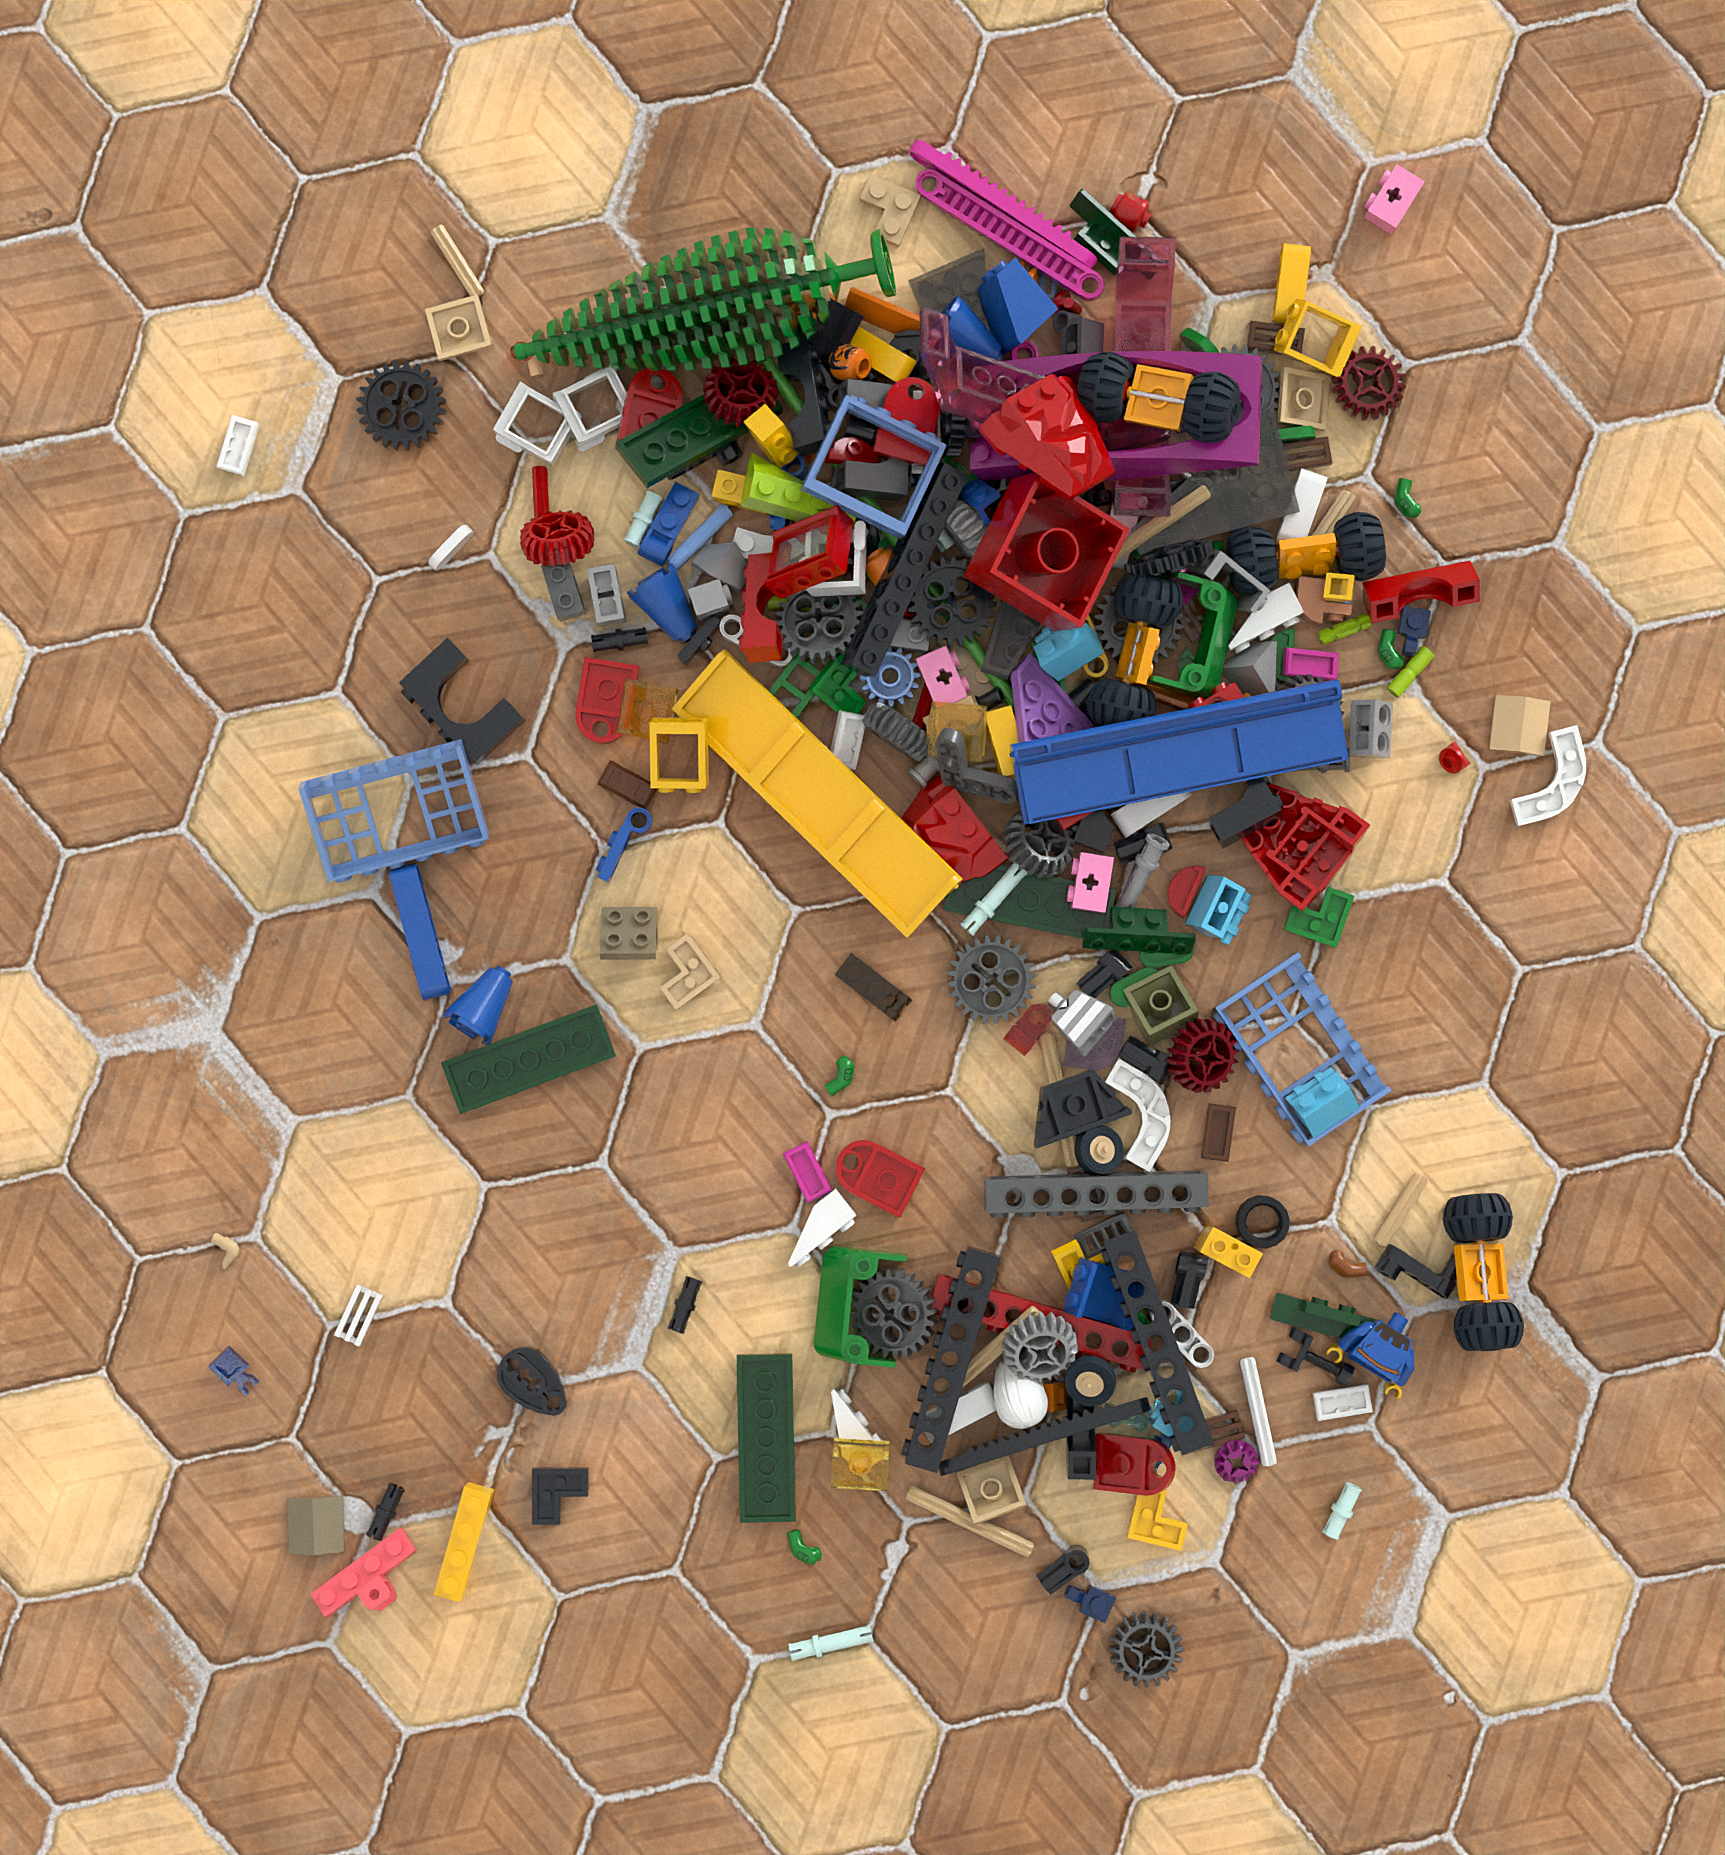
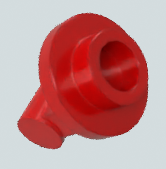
M1061 290L1053 299V303L1058 308L1055 315L1061 310L1079 315L1083 311L1082 306L1070 297V293L1067 290Z
M1455 741L1444 748L1439 754L1441 766L1449 773L1456 774L1470 765V762Z

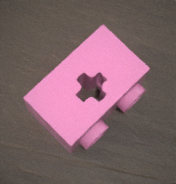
M1397 164L1392 172L1386 170L1378 183L1382 186V189L1378 195L1372 193L1364 206L1368 209L1364 218L1392 235L1425 181ZM1391 193L1396 196L1392 203L1388 201Z
M944 646L916 658L937 711L968 697L967 692L971 691L965 675L962 677L958 675L956 667L960 666L954 650L949 652L947 646ZM945 671L947 675L952 674V677L949 678V684L945 685L943 681H937L941 678L940 672Z
M1081 852L1078 858H1073L1071 874L1076 875L1074 886L1069 885L1067 902H1071V909L1105 913L1114 857ZM1092 875V881L1096 882L1097 885L1092 886L1090 890H1086L1087 885L1083 884L1082 880Z

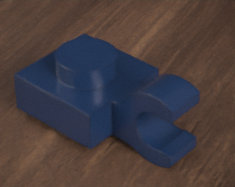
M1405 606L1401 610L1397 634L1405 635L1402 655L1413 657V654H1416L1418 638H1426L1431 614L1430 610Z
M1069 1584L1064 1594L1066 1598L1081 1603L1079 1612L1103 1623L1106 1622L1116 1600L1115 1595L1092 1585H1089L1087 1592Z

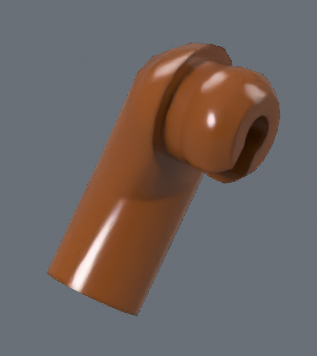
M1334 1250L1329 1254V1265L1339 1276L1343 1278L1367 1276L1365 1262L1350 1263L1344 1258V1253L1341 1250Z

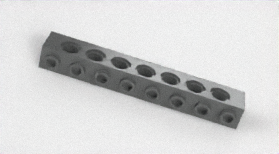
M1204 1170L1109 1173L1106 1175L984 1176V1210L987 1214L991 1213L993 1218L1008 1217V1213H1019L1020 1217H1034L1035 1212H1046L1047 1216H1062L1063 1211H1074V1215H1090L1093 1210H1101L1102 1214L1105 1215L1118 1214V1210L1128 1209L1131 1214L1146 1213V1209H1157L1158 1213H1172L1173 1208H1184L1185 1212H1200L1201 1207H1208V1174ZM1151 1186L1157 1187L1158 1193L1156 1197L1151 1200L1145 1199V1190ZM1176 1186H1184L1185 1194L1183 1197L1174 1199L1172 1197L1173 1189ZM1122 1187L1130 1189V1195L1126 1200L1117 1199V1192ZM1094 1188H1100L1103 1191L1102 1197L1098 1201L1089 1200V1193ZM1041 1189L1046 1190L1048 1193L1047 1199L1041 1203L1035 1202L1033 1199L1035 1192ZM1066 1189H1073L1075 1191V1197L1070 1202L1061 1200V1194ZM1016 1190L1020 1192V1198L1016 1203L1010 1204L1006 1202V1195L1009 1191Z

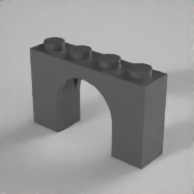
M847 379L838 386V407L845 395L850 397L853 395L857 398L865 399L866 405L874 409L876 407L882 408L885 396L893 385ZM888 457L882 463L876 464L845 460L836 467V490L849 496L899 501L907 496L911 489V478L908 477V466L910 463Z

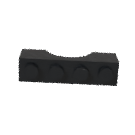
M806 337L800 338V346L793 350L789 342L782 344L784 355L777 358L780 373L789 381L802 383L805 389L804 406L798 416L789 423L793 447L803 457L818 452L831 424L828 412L831 411L830 402L827 396L824 395L823 386H826V380L818 361H821V353L818 346L814 345ZM832 442V444H831V446H830L829 449L834 448V443H833V442Z
M1102 809L1094 811L1072 825L1070 831H1073V840L1076 841V844L1103 854L1114 825L1106 818Z
M1067 1392L1066 1416L1073 1418V1414L1078 1412L1083 1415L1086 1409H1091L1094 1412L1095 1406L1082 1405L1076 1402ZM1095 1428L1066 1437L1067 1479L1096 1480Z

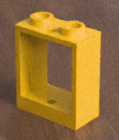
M1296 298L1287 310V320L1284 327L1276 335L1274 351L1327 375L1341 376L1343 367H1345L1362 326L1307 300ZM1306 311L1339 326L1323 363L1290 349Z
M1010 705L984 713L985 720L983 723L999 775L1015 780L1012 758L1010 757V744L1018 743L1016 720Z
M652 718L649 722L651 788H658V792L663 793L674 792V788L685 789V792L688 793L702 792V789H706L709 784L708 718ZM659 734H698L699 778H660Z
M1207 1223L1193 1246L1199 1252L1248 1278L1253 1274L1263 1255L1258 1250Z

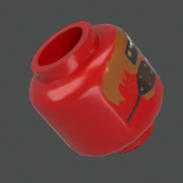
M1130 191L1125 192L1123 195L1118 194L1110 209V213L1132 233L1136 232L1139 226L1144 229L1152 215L1147 212L1149 202Z

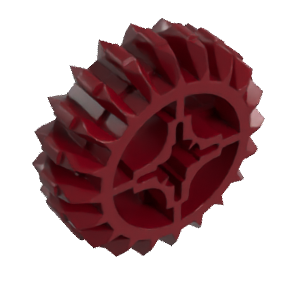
M1364 346L1358 349V354L1352 350L1345 367H1343L1341 376H1333L1331 378L1332 383L1338 384L1331 389L1332 393H1340L1335 402L1337 404L1342 401L1346 403L1342 408L1343 412H1346L1349 407L1353 409L1351 413L1352 418H1355L1358 412L1361 413L1362 421H1366L1369 413L1373 420L1379 418V412L1382 416L1386 417L1389 414L1388 408L1395 410L1397 408L1395 401L1403 399V395L1398 391H1404L1406 385L1398 381L1403 380L1406 375L1405 373H1397L1402 367L1401 363L1392 364L1395 355H1390L1388 359L1384 357L1386 349H1382L1379 354H1376L1375 346H1371L1368 353ZM1371 363L1378 367L1375 370L1367 371L1363 367L1358 368L1356 365ZM1384 372L1389 379L1390 388L1388 394L1384 391L1385 388L1380 381L1381 375ZM1348 373L1353 375L1352 379L1357 385V389L1353 394L1349 391L1347 384ZM1374 375H1377L1376 378L1373 380L1374 383L1368 388L1366 387L1362 392H1360V390L1364 386V382L1371 379ZM1363 396H1371L1375 400L1378 398L1381 402L1367 404L1359 400Z
M732 357L730 359L732 367L722 368L721 363L719 366L714 365V369H711V373H708L706 376L703 392L704 402L708 405L709 413H715L716 420L724 418L726 426L730 422H734L738 428L741 423H744L748 417L764 404L773 411L778 399L777 383L776 380H773L772 371L765 372V364L756 366L754 359L750 362V365L740 366L739 362ZM755 387H757L758 390L761 392V397L756 394L757 391L754 389ZM720 388L725 390L726 398L721 394Z
M1198 1018L1194 1020V1023L1185 1022V1029H1177L1179 1036L1171 1038L1174 1042L1173 1047L1167 1048L1172 1053V1056L1166 1059L1169 1064H1172L1168 1071L1174 1075L1173 1079L1181 1084L1183 1088L1195 1093H1201V1091L1205 1093L1211 1092L1212 1088L1220 1089V1081L1223 1083L1228 1082L1226 1075L1234 1073L1233 1069H1231L1232 1064L1239 1063L1234 1058V1055L1240 1051L1233 1047L1237 1040L1231 1037L1232 1032L1230 1029L1225 1028L1223 1023L1214 1022L1210 1018L1204 1020Z

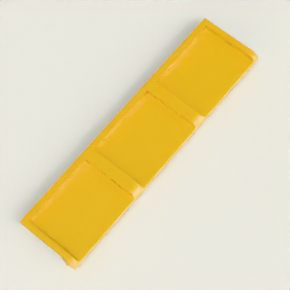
M726 649L716 655L673 706L672 710L680 718H708V745L907 938L949 893L958 888V885L963 880L958 873Z

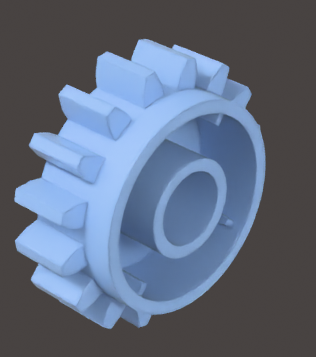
M889 646L876 676H860V681L867 682L862 687L863 692L871 691L870 701L877 697L879 698L878 702L884 703V701H888L889 707L893 708L894 701H898L902 706L904 705V696L910 699L913 698L910 690H918L919 685L913 681L919 679L920 674L913 671L918 667V664H911L909 662L912 657L910 653L904 657L902 655V648H899L895 653L892 652ZM887 670H893L897 673L898 679L895 683L888 684L882 679L883 673Z

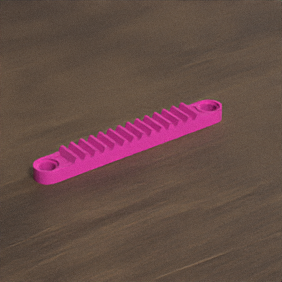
M916 139L908 150L909 155L925 168L939 172L1087 267L1093 269L1098 262L1097 257L1092 252L1071 239L1070 231L1062 233L1061 225L1053 227V220L1051 218L1044 221V214L1041 212L1035 215L1033 206L1026 209L1025 201L1015 202L1016 195L1006 196L1007 189L997 190L998 183L995 182L989 185V177L986 176L980 179V171L976 170L971 173L969 164L962 167L960 158L954 161L951 159V152L944 155L920 139Z
M928 169L922 171L917 176L916 188L918 194L938 207L943 213H947L951 218L957 219L962 225H966L970 230H974L978 235L985 237L989 242H993L997 247L1004 249L1005 252L1012 254L1016 259L1026 263V265L1036 268L1044 277H1048L1052 282L1059 284L1062 288L1069 290L1081 299L1095 301L1102 295L1104 291L1103 279L1091 268L939 172ZM927 178L935 179L937 181L936 189L930 192L925 191L922 188L923 181ZM1088 279H1093L1098 284L1097 290L1093 293H1086L1082 289L1083 283Z

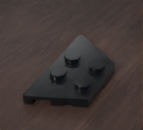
M1093 1069L1042 1086L1039 1093L1034 1147L1040 1148L1131 1115L1132 1111L1115 1096L1116 1093L1102 1082V1078Z

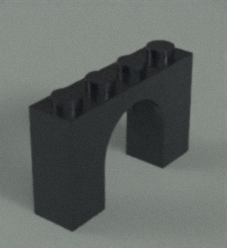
M446 638L399 682L404 688L401 693L411 704L416 701L423 708L419 713L430 724L435 721L442 728L438 733L447 743L462 739L468 763L472 761L478 766L526 720L505 698L483 718L471 724L455 723L445 715L441 706L442 690L445 684L469 662V659L449 638Z
M1267 776L1246 780L1248 786L1244 796L1234 805L1209 817V826L1222 849L1281 818V808L1284 806L1279 795L1276 792L1272 794L1267 785L1270 784Z

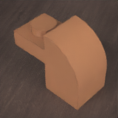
M1299 576L1295 584V595L1304 611L1300 617L1305 622L1319 627L1323 622V616H1326V620L1330 622H1343V619L1351 616L1352 604L1327 602L1324 600L1326 579Z

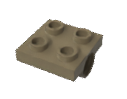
M602 907L600 960L656 959L658 946L657 907Z

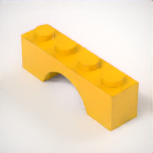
M471 1482L464 1486L434 1595L461 1602L465 1597L477 1545L488 1516L495 1489Z

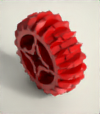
M559 510L554 513L550 511L549 514L545 515L539 514L538 518H531L530 522L525 523L524 528L520 530V545L523 554L527 560L533 561V564L541 563L543 567L547 565L555 567L559 564L565 566L569 562L575 563L576 559H583L585 554L591 553V548L594 547L595 534L591 522L587 516H582L579 512L573 514L572 510L567 512Z

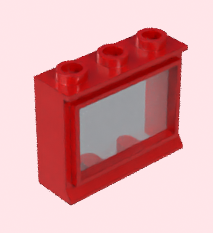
M836 505L772 532L773 546L767 580L763 581V584L779 599H782L846 573L854 521Z

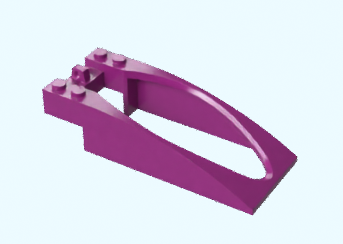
M1185 351L1113 352L1124 357L1132 364L1134 375L1137 364L1188 373L1194 377L1205 372H1221L1226 374L1239 385L1240 400L1242 401L1244 412L1242 417L1233 426L1230 436L1220 442L1205 443L1196 439H1190L1151 448L1107 451L1115 473L1104 481L1259 465L1262 358L1260 356ZM1101 352L976 364L974 387L986 394L985 398L990 402L991 406H995L997 412L1007 398L1050 374H1054L1057 378L1059 376H1067L1075 385H1078L1079 376L1085 361L1090 356ZM983 436L977 437L975 443H971L970 470L982 481L1015 478L1035 473L1029 468L1024 471L1018 467L1019 461L1007 453L1004 456L997 453Z

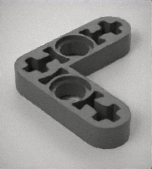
M952 728L941 730L936 740V750L941 779L946 786H954L958 791L1010 804L1016 801L1018 797L1016 780L1007 776L968 767L965 741L961 733Z

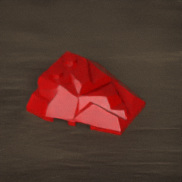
M1050 374L1012 395L1002 403L999 411L990 415L979 427V432L997 453L1002 456L1007 453L1019 461L1018 467L1024 471L1027 468L1031 469L1041 476L1040 481L1069 501L1113 476L1115 473L1095 419L1091 415L1090 410H1087L1078 399L1077 386L1067 376H1059L1057 378L1054 374Z
M941 774L919 791L916 798L901 817L925 843L963 878L959 885L976 877L987 876L1009 859L955 787L946 786L942 782Z
M1270 783L1267 786L1271 793L1276 792L1284 806L1281 808V818L1240 840L1275 887L1278 894L1303 912L1314 899L1320 896L1351 857L1356 846L1369 829L1370 824L1348 808L1322 803L1323 800L1317 798L1310 799L1298 795L1296 791Z

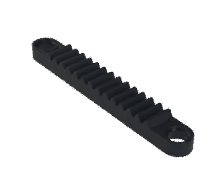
M1144 1397L1118 1406H1114L1111 1402L1105 1403L1104 1409L1102 1406L1094 1407V1412L1091 1409H1086L1083 1415L1078 1412L1073 1414V1418L1070 1416L1062 1417V1422L1059 1419L1052 1420L1051 1425L1046 1422L1041 1424V1428L1039 1426H1032L1030 1431L1028 1429L1020 1430V1435L1014 1432L1010 1433L1009 1438L1001 1436L999 1441L991 1439L988 1444L986 1442L978 1443V1448L975 1445L969 1446L966 1454L940 1462V1476L1151 1411L1148 1398Z

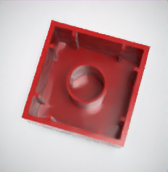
M1037 473L1012 478L964 573V577L1053 631L1082 628L1130 528L1079 496L1069 501L1040 481L1041 476Z

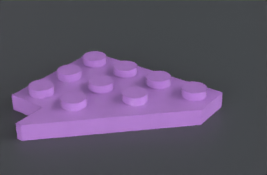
M1031 653L1025 656L1010 673L1018 743L1095 727L1055 680L1041 668L1040 663Z

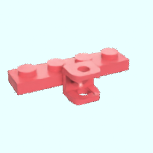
M399 1528L310 1595L324 1617L327 1618L357 1596H359L362 1603L368 1609L382 1611L397 1599L396 1591L385 1575L415 1554L417 1549L404 1529Z

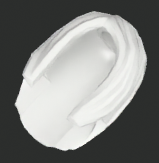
M1005 1361L998 1363L994 1375V1403L1001 1421L1012 1428L1019 1429L1028 1428L1039 1423L1045 1416L1048 1407L1043 1380L1040 1383L1037 1381V1378H1033L1030 1381L1027 1375L1019 1379L1016 1372L1012 1373L1009 1370Z

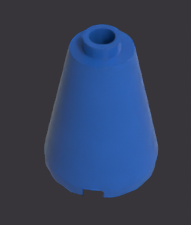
M955 296L940 313V318L937 322L933 323L925 337V340L930 345L974 364L999 362L1003 357V353L1000 352L1002 345L965 301L958 296Z
M673 563L668 564L669 570L667 572L662 567L637 583L636 592L631 588L626 593L673 641L680 639L682 643L695 635L693 629L697 625L676 567Z
M500 966L496 968L489 967L445 1010L442 1017L444 1019L451 1017L448 1023L472 1039H475L478 1035L483 1038L482 1044L489 1045L495 1034L513 983L509 978L511 973Z

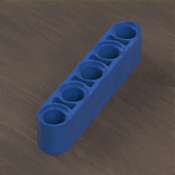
M415 863L389 870L392 888L421 996L425 1001L451 994L447 971L419 867Z

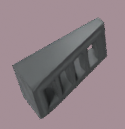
M1123 1211L1073 1235L1085 1259H1090L1100 1254V1250L1105 1249L1104 1245L1100 1246L1094 1232L1099 1230L1103 1240H1109L1104 1229L1109 1226L1114 1237L1120 1236L1114 1224L1118 1221L1125 1234L1133 1231ZM1087 1235H1089L1095 1247L1092 1251H1090L1084 1239Z

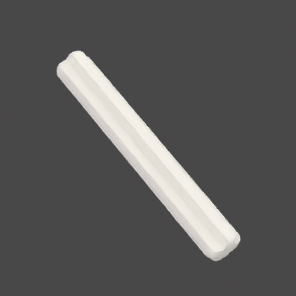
M1246 1357L1240 1360V1366L1260 1459L1263 1466H1272L1277 1463L1256 1361L1253 1357Z

